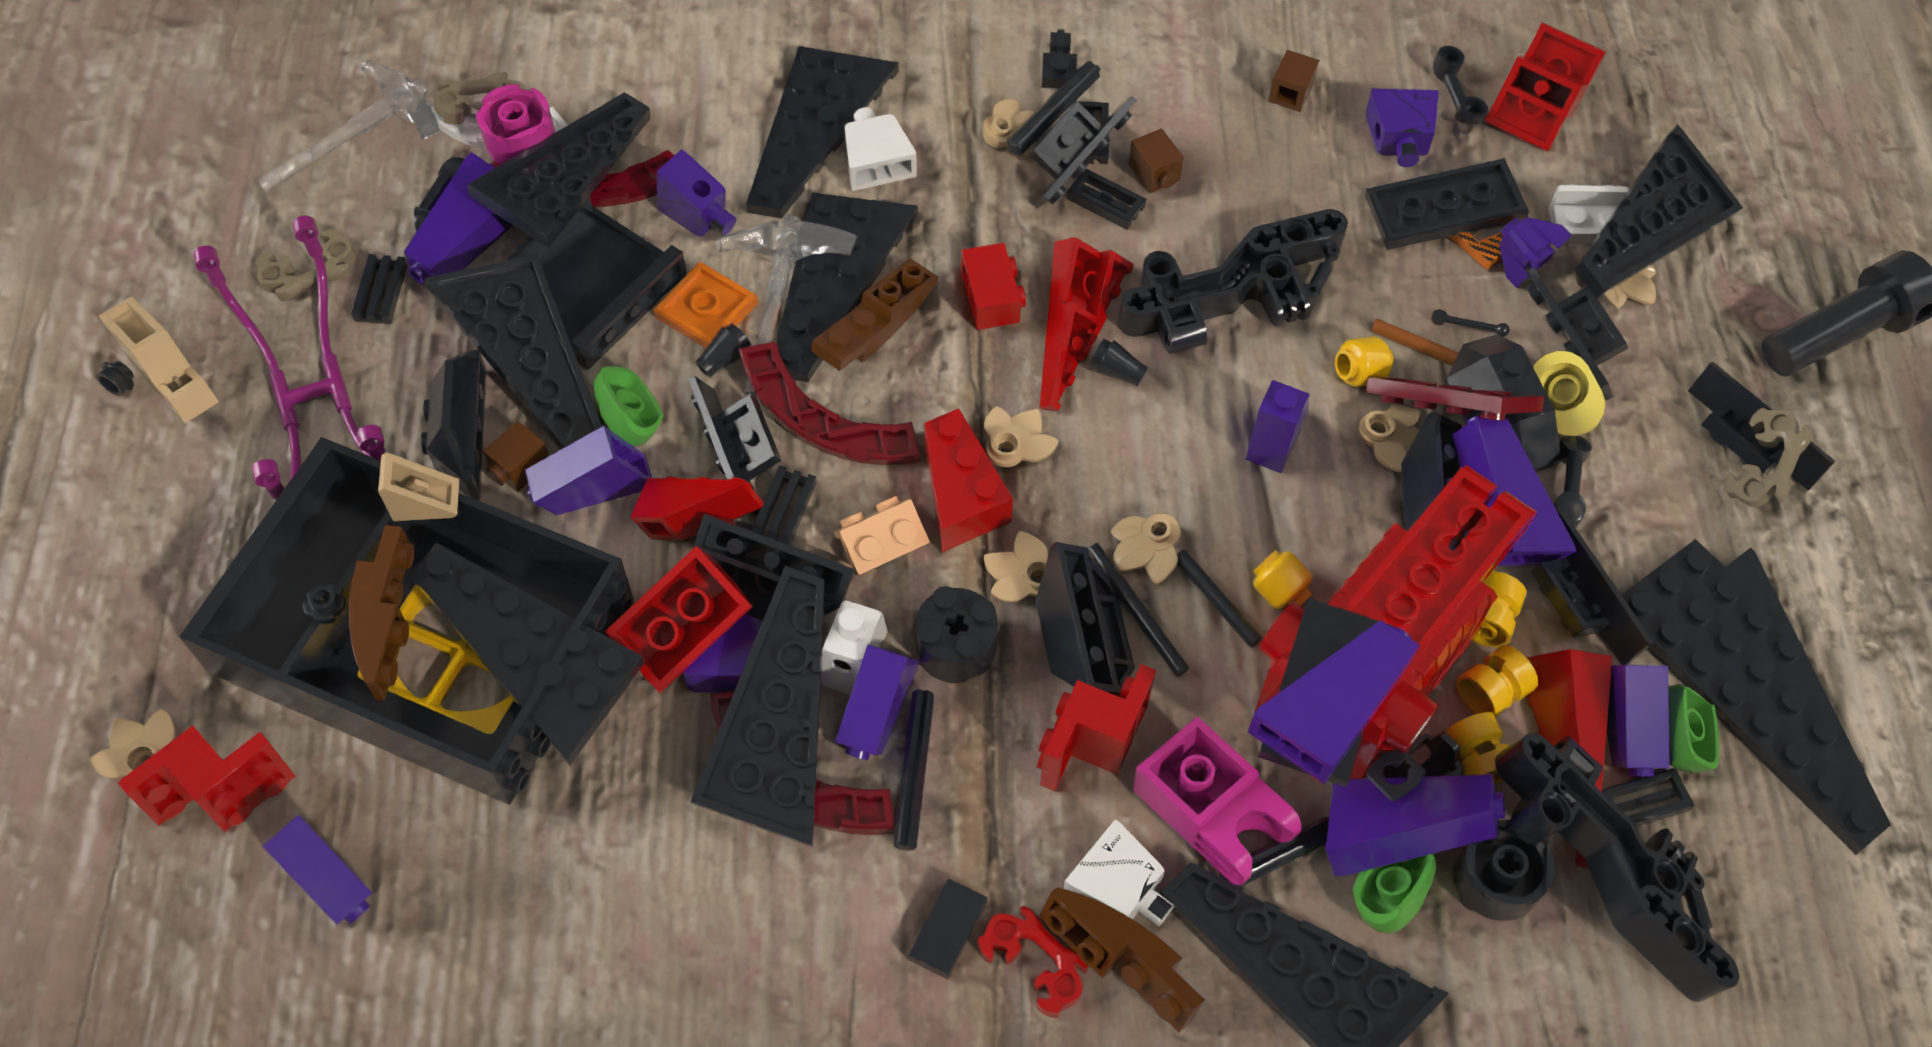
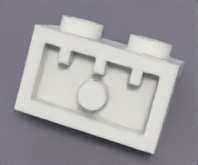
M1560 185L1557 187L1549 205L1550 220L1552 223L1563 225L1573 235L1566 242L1593 243L1628 192L1629 187L1612 185Z

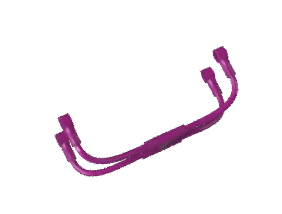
M306 215L295 218L292 222V228L295 238L304 243L309 256L313 257L316 266L319 337L323 354L321 361L326 379L292 390L288 389L284 372L279 369L278 363L266 340L226 286V278L219 267L220 262L216 249L205 245L193 251L196 269L205 272L211 285L218 289L226 303L259 347L269 367L270 373L268 376L283 428L288 432L291 452L290 480L301 466V449L297 431L299 423L293 405L323 395L332 394L336 411L341 414L349 434L361 453L381 461V456L386 452L381 428L377 425H366L358 429L350 412L352 410L350 399L336 355L332 353L330 345L328 284L326 266L322 255L323 248L317 237L319 233L313 217ZM262 459L255 462L251 467L255 483L258 486L265 487L270 497L277 500L285 489L280 481L277 463L272 459Z

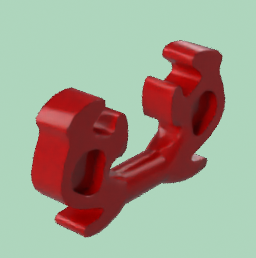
M1020 907L1019 914L1024 920L1005 913L995 915L991 918L985 934L978 938L977 944L980 955L986 962L992 963L994 958L993 950H999L1006 953L1005 963L1010 964L1021 953L1019 940L1027 939L1035 942L1054 960L1058 969L1056 973L1045 970L1037 977L1034 990L1045 989L1049 998H1038L1036 1008L1048 1017L1058 1018L1062 1010L1073 1006L1080 1000L1082 982L1075 968L1079 969L1082 973H1087L1088 966L1082 962L1074 950L1065 947L1046 930L1038 915L1028 907Z

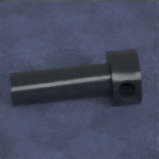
M1901 250L1863 269L1858 277L1857 290L1765 337L1762 341V353L1767 364L1778 375L1787 377L1880 327L1888 332L1899 334L1932 317L1931 265L1918 254L1912 251Z

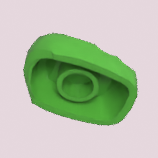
M603 367L593 382L595 400L597 401L602 419L613 433L632 446L644 445L653 436L664 415L660 405L636 373L622 367Z
M1682 684L1668 686L1669 764L1679 771L1689 772L1690 774L1715 769L1719 761V733L1715 706Z
M1434 854L1360 872L1353 887V894L1363 922L1375 931L1385 934H1391L1403 929L1421 908L1432 885L1436 872Z

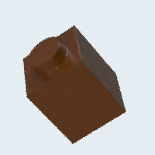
M1286 50L1273 78L1268 102L1301 112L1314 85L1320 60Z
M1162 128L1131 141L1128 164L1149 193L1161 188H1169L1180 181L1184 157Z
M519 421L483 450L489 465L486 471L490 477L500 486L506 483L517 493L528 484L525 470L549 457L545 442Z

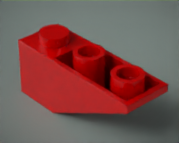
M673 476L647 478L630 518L650 539L685 540L698 534L703 516L706 513L733 520L762 508L764 502L755 493L749 482L737 477L730 479H710L707 477L682 479Z

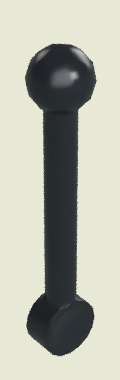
M1442 309L1435 310L1431 318L1432 322L1436 325H1443L1446 322L1495 332V334L1503 337L1507 336L1510 332L1509 326L1505 323L1494 325L1449 316Z

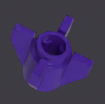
M1517 217L1514 218L1500 232L1504 236L1500 241V249L1506 278L1518 288L1529 277L1525 269L1526 267L1530 269L1534 267L1535 270H1538L1544 264H1549L1554 259L1552 256L1556 252L1550 245L1553 243L1559 249L1573 235L1561 224L1526 217L1522 221Z

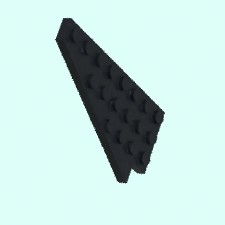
M1695 539L1622 594V597L1654 642L1648 649L1665 666H1668V669L1686 687H1689L1710 704L1714 705L1717 718L1855 855L1891 826L1803 649V645L1798 639L1752 548H1749L1725 567Z

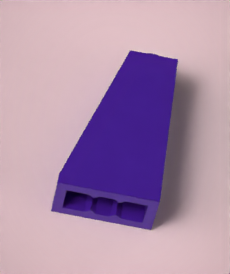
M472 152L465 158L404 250L410 266L408 272L421 285H425V278L464 270L513 226L469 196L468 184L495 168Z
M1480 415L1467 420V425L1454 433L1453 439L1461 467L1468 465L1499 486L1487 507L1490 508L1500 493L1507 491L1537 511V515L1530 526L1498 566H1537L1540 562L1564 559L1575 553V545L1509 420L1481 418Z
M1380 620L1260 706L1254 713L1248 733L1326 784L1409 667L1420 645L1414 642L1404 630L1398 627H1391Z
M1492 774L1421 777L1418 786L1397 801L1389 800L1369 779H1349L1346 787L1333 783L1326 852L1334 876H1346L1496 838L1498 819H1505L1506 815L1504 793L1496 792ZM1407 777L1384 779L1390 784L1400 785L1407 780Z

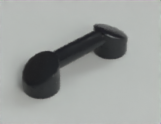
M1442 46L1434 59L1433 70L1436 77L1445 83L1457 112L1454 118L1468 125L1482 123L1488 113L1487 104L1480 98L1466 97L1457 77L1465 60L1464 54L1454 46Z
M456 156L444 162L439 169L438 177L418 207L415 206L414 225L416 232L465 160L464 157Z
M1579 435L1563 436L1559 446L1561 462L1566 464L1564 491L1558 496L1553 505L1557 513L1565 511L1575 528H1577L1586 512L1584 498L1580 495L1582 466L1592 450V444L1586 438Z

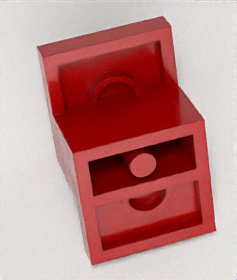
M1542 22L1526 54L1517 57L1485 122L1543 150L1550 151L1566 119L1574 115L1607 51Z
M1141 664L1135 678L1127 676L1119 697L1077 680L1071 694L1064 691L1056 708L1055 715L1058 717L1054 728L1046 729L1039 745L1038 752H1041L1036 768L1042 770L1040 786L1056 791L1071 756L1118 775L1149 706L1157 670Z
M192 725L117 783L158 826L167 819H172L179 815L186 807V804L194 799L225 832L230 827L244 822L250 816L252 810L267 798L281 793L286 788L288 782L296 775L261 732L257 733L222 760Z

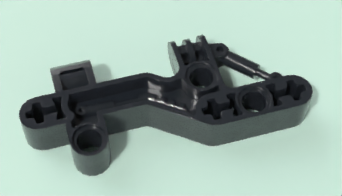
M1325 209L1254 227L1221 266L1184 276L1171 254L1164 251L1151 252L1144 259L1140 287L1127 290L1122 295L1118 326L1124 334L1132 337L1158 332L1166 351L1171 354L1206 345L1208 337L1204 320L1234 313L1246 300L1253 299L1260 302L1272 325L1275 327L1282 326L1284 319L1288 323L1294 322L1297 316L1301 320L1308 319L1310 317V307L1318 302L1319 295L1333 270L1331 264L1338 259L1348 226L1347 218L1338 210ZM1326 258L1324 262L1319 263L1311 281L1308 284H1302L1294 266Z
M1529 733L1496 755L1495 767L1499 776L1521 797L1511 816L1514 832L1521 840L1535 845L1558 832L1585 858L1614 928L1688 999L1700 1002L1736 986L1739 981V971L1735 961L1711 937L1709 929L1713 928V924L1702 893L1705 882L1695 869L1698 860L1695 853H1683L1685 846L1679 840L1671 842L1673 833L1668 828L1658 831L1644 844L1633 821L1595 786L1603 769L1602 765L1571 736L1564 737L1553 746L1541 735ZM1681 896H1685L1691 918L1680 906Z

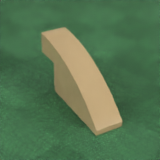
M132 296L98 316L139 370L184 423H187L219 402L204 379L187 362L168 332Z

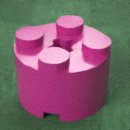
M515 84L498 87L482 99L483 105L480 111L477 109L476 119L486 151L500 165L556 133L548 101L535 88L530 87L531 91L520 89V86Z

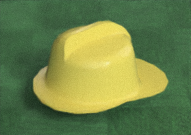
M1555 351L1540 358L1533 368L1555 409L1558 433L1564 436H1578L1591 431L1604 416L1606 403L1603 392L1589 366L1581 357L1566 351Z

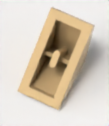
M388 452L381 456L378 492L393 521L453 518L457 515L458 478Z

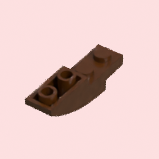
M909 258L863 293L862 303L812 340L811 351L839 371L855 359L863 363L912 316L937 284L938 276Z
M385 525L374 562L357 560L349 600V627L355 659L364 682L374 698L379 701H385L389 686H393L396 682L398 675V663L396 661L400 647L406 645L409 637V624L405 621L398 606L403 598L402 580L405 569H410L414 560V546L410 544L403 528Z
M1059 887L1051 892L1040 917L1054 934L1059 935L1078 954L1084 964L1091 967L1102 978L1114 969L1130 988L1135 989L1155 1009L1160 1018L1167 1021L1179 1033L1190 1024L1205 999L1175 971L1182 960L1179 954L1147 928L1102 902Z

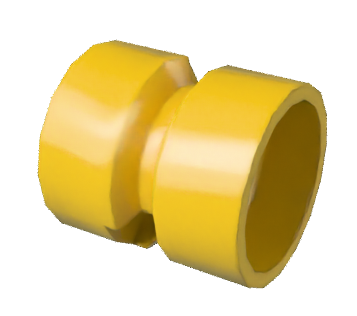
M1493 571L1484 583L1495 591L1498 598L1473 642L1486 647L1499 648L1509 644L1516 626L1514 618L1521 612L1527 590L1518 579L1502 572Z
M1503 645L1485 657L1482 664H1476L1461 674L1456 681V685L1461 699L1473 714L1492 712L1495 718H1497L1511 707L1512 702H1518L1534 691L1538 686V677L1530 661L1519 650L1509 645Z
M1492 712L1478 713L1464 718L1445 731L1460 747L1459 759H1462L1460 763L1463 768L1462 775L1492 774L1494 785L1503 782V779L1496 770L1495 758L1497 754L1509 747V744L1500 742L1504 734Z

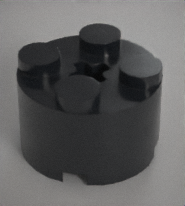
M949 586L939 587L934 591L933 595L923 602L916 615V650L919 659L923 663V667L931 676L948 683L966 682L967 678L976 675L979 677L990 668L997 651L998 619L995 606L982 595L972 590L951 588Z
M1498 820L1496 838L1465 845L1456 860L1454 880L1460 894V901L1468 910L1475 911L1492 920L1510 921L1522 918L1533 909L1552 885L1556 871L1555 858L1548 844L1545 846L1543 842L1535 845L1525 843L1514 832L1511 820Z

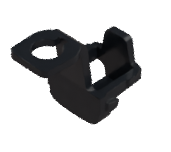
M1441 732L1435 738L1425 733L1419 735L1403 755L1397 750L1384 753L1367 768L1366 776L1389 800L1397 801L1418 786L1421 777L1442 776L1448 770L1452 771L1448 776H1461L1463 768L1459 762L1460 747L1446 732ZM1423 745H1426L1431 753L1430 758L1420 765L1411 755ZM1384 768L1386 778L1407 777V780L1400 785L1390 784L1383 778L1382 770Z

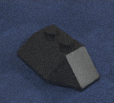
M1498 334L1463 344L1446 378V385L1472 387V391L1511 392V396H1544L1542 412L1506 413L1505 419L1509 420L1535 471L1559 465L1561 454L1555 409L1523 346ZM1471 409L1470 414H1461L1466 424L1470 418L1481 415V411Z
M471 349L445 360L431 382L430 399H425L423 404L425 421L428 422L427 432H422L421 446L423 454L429 455L436 471L458 478L459 490L468 497L480 500L487 369L478 349Z
M1435 411L1427 415L1401 463L1404 527L1407 531L1461 468L1453 434L1460 430L1462 425ZM1470 530L1463 534L1451 550H1455L1459 546L1461 540L1468 535Z
M707 513L703 516L693 548L698 546L714 558L735 581L753 606L748 613L761 618L765 617L785 566L824 579V616L839 609L841 603L845 601L855 571L853 566L822 549L756 525Z
M1055 542L1051 545L1035 600L1051 674L1073 687L1077 680L1119 696L1127 676L1132 675L1135 666L1118 596L1103 571L1092 561L1094 557L1087 547Z

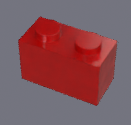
M1005 243L962 249L961 274L976 330L1020 323L1021 308L1026 307V297L1023 286L1016 285L1015 278L1018 276L1016 260L1014 256L1008 257Z

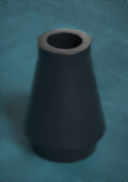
M730 323L726 328L721 327L695 363L706 376L711 378L718 371L741 358L739 348L750 347L751 342L737 326Z
M1106 339L1102 340L1089 364L1097 369L1096 373L1131 383L1137 387L1148 369L1146 365L1138 361L1115 340L1110 342Z

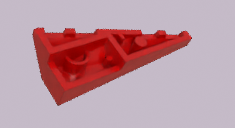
M1077 237L1054 243L1039 408L1049 411H1059L1061 407L1059 400L1066 387L1072 386L1076 377L1073 374L1080 361L1087 358L1108 317L1105 314L1111 301L1120 295L1122 290L1119 286L1124 276L1131 273L1134 266L1132 262L1112 250L1099 252Z
M1566 649L1526 657L1534 667L1538 677V686L1526 696L1528 706L1533 709L1539 729L1538 734L1553 746L1564 737L1571 736L1602 765L1603 769L1595 784L1602 792L1612 656ZM1575 849L1576 866L1589 869L1585 858Z

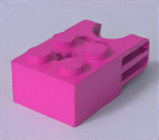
M1198 716L1136 767L1134 792L1234 885L1244 884L1252 874V857L1240 843L1237 837L1239 833L1250 829L1259 830L1268 834L1276 841L1284 843L1291 841L1301 832V822L1296 811L1259 778L1260 773Z

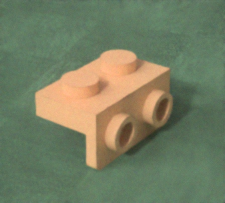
M893 496L876 504L877 512L864 517L862 512H858L840 520L842 528L833 531L836 539H840L851 565L855 568V575L863 574L930 543L911 499L899 502L898 497Z

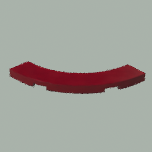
M667 149L649 160L627 167L622 172L607 174L589 196L591 205L594 207L624 205L656 196L657 171L674 154ZM495 161L490 163V165H492L495 168L500 166V164Z
M776 341L739 348L746 376L762 405L788 432L804 443L832 456L858 463L902 465L920 462V453L912 422L901 424L862 422L861 424L841 418L839 414L810 399L796 385V381L785 367Z
M735 691L710 694L712 712L718 732ZM816 779L814 825L848 834H894L895 824L890 788L857 789L837 784L833 786Z

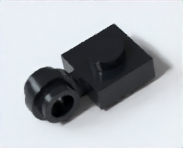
M1057 29V32L1050 33V53L1043 52L1042 88H1060L1077 71V54H1070L1071 33H1065L1064 29Z

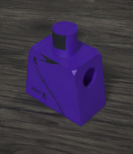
M1372 88L1365 115L1379 154L1397 155V162L1402 167H1412L1418 163L1419 156L1428 154L1436 127L1438 90Z
M683 149L657 171V209L696 236L705 235L712 227L722 235L728 234L733 229L737 218L725 209L726 190L724 186Z

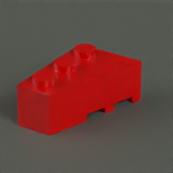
M958 408L925 422L924 447L941 553L1011 523L1013 498L961 410Z

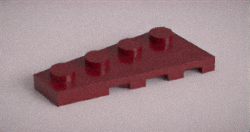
M1368 377L1366 390L1368 393L1380 394L1382 402L1403 404L1405 398L1414 400L1413 407L1437 409V404L1447 405L1446 412L1455 414H1470L1471 409L1481 411V418L1492 420H1505L1506 413L1542 412L1544 396H1511V392L1499 390L1472 391V387L1459 385H1439L1437 387L1435 382L1396 377Z

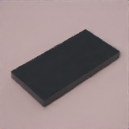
M1505 158L1367 188L1365 195L1387 250L1453 236L1458 233L1507 224L1516 217L1519 220H1523L1528 217L1529 213Z
M1308 598L1278 693L1379 621ZM1363 732L1328 780L1329 782L1344 787L1347 786ZM1262 743L1258 754L1259 758L1309 774Z

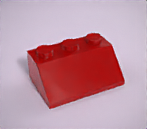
M695 546L617 619L605 633L610 639L643 657L645 664L639 671L659 693H662L753 606L735 581L705 550Z

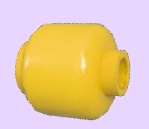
M1377 336L1347 340L1341 345L1335 357V369L1338 376L1351 387L1367 386L1368 377H1389L1394 363L1392 351L1385 341Z
M1277 550L1273 551L1252 571L1256 575L1253 581L1254 588L1276 610L1283 609L1293 602L1301 605L1312 595L1307 587L1312 583L1313 574L1291 551H1284L1281 554Z

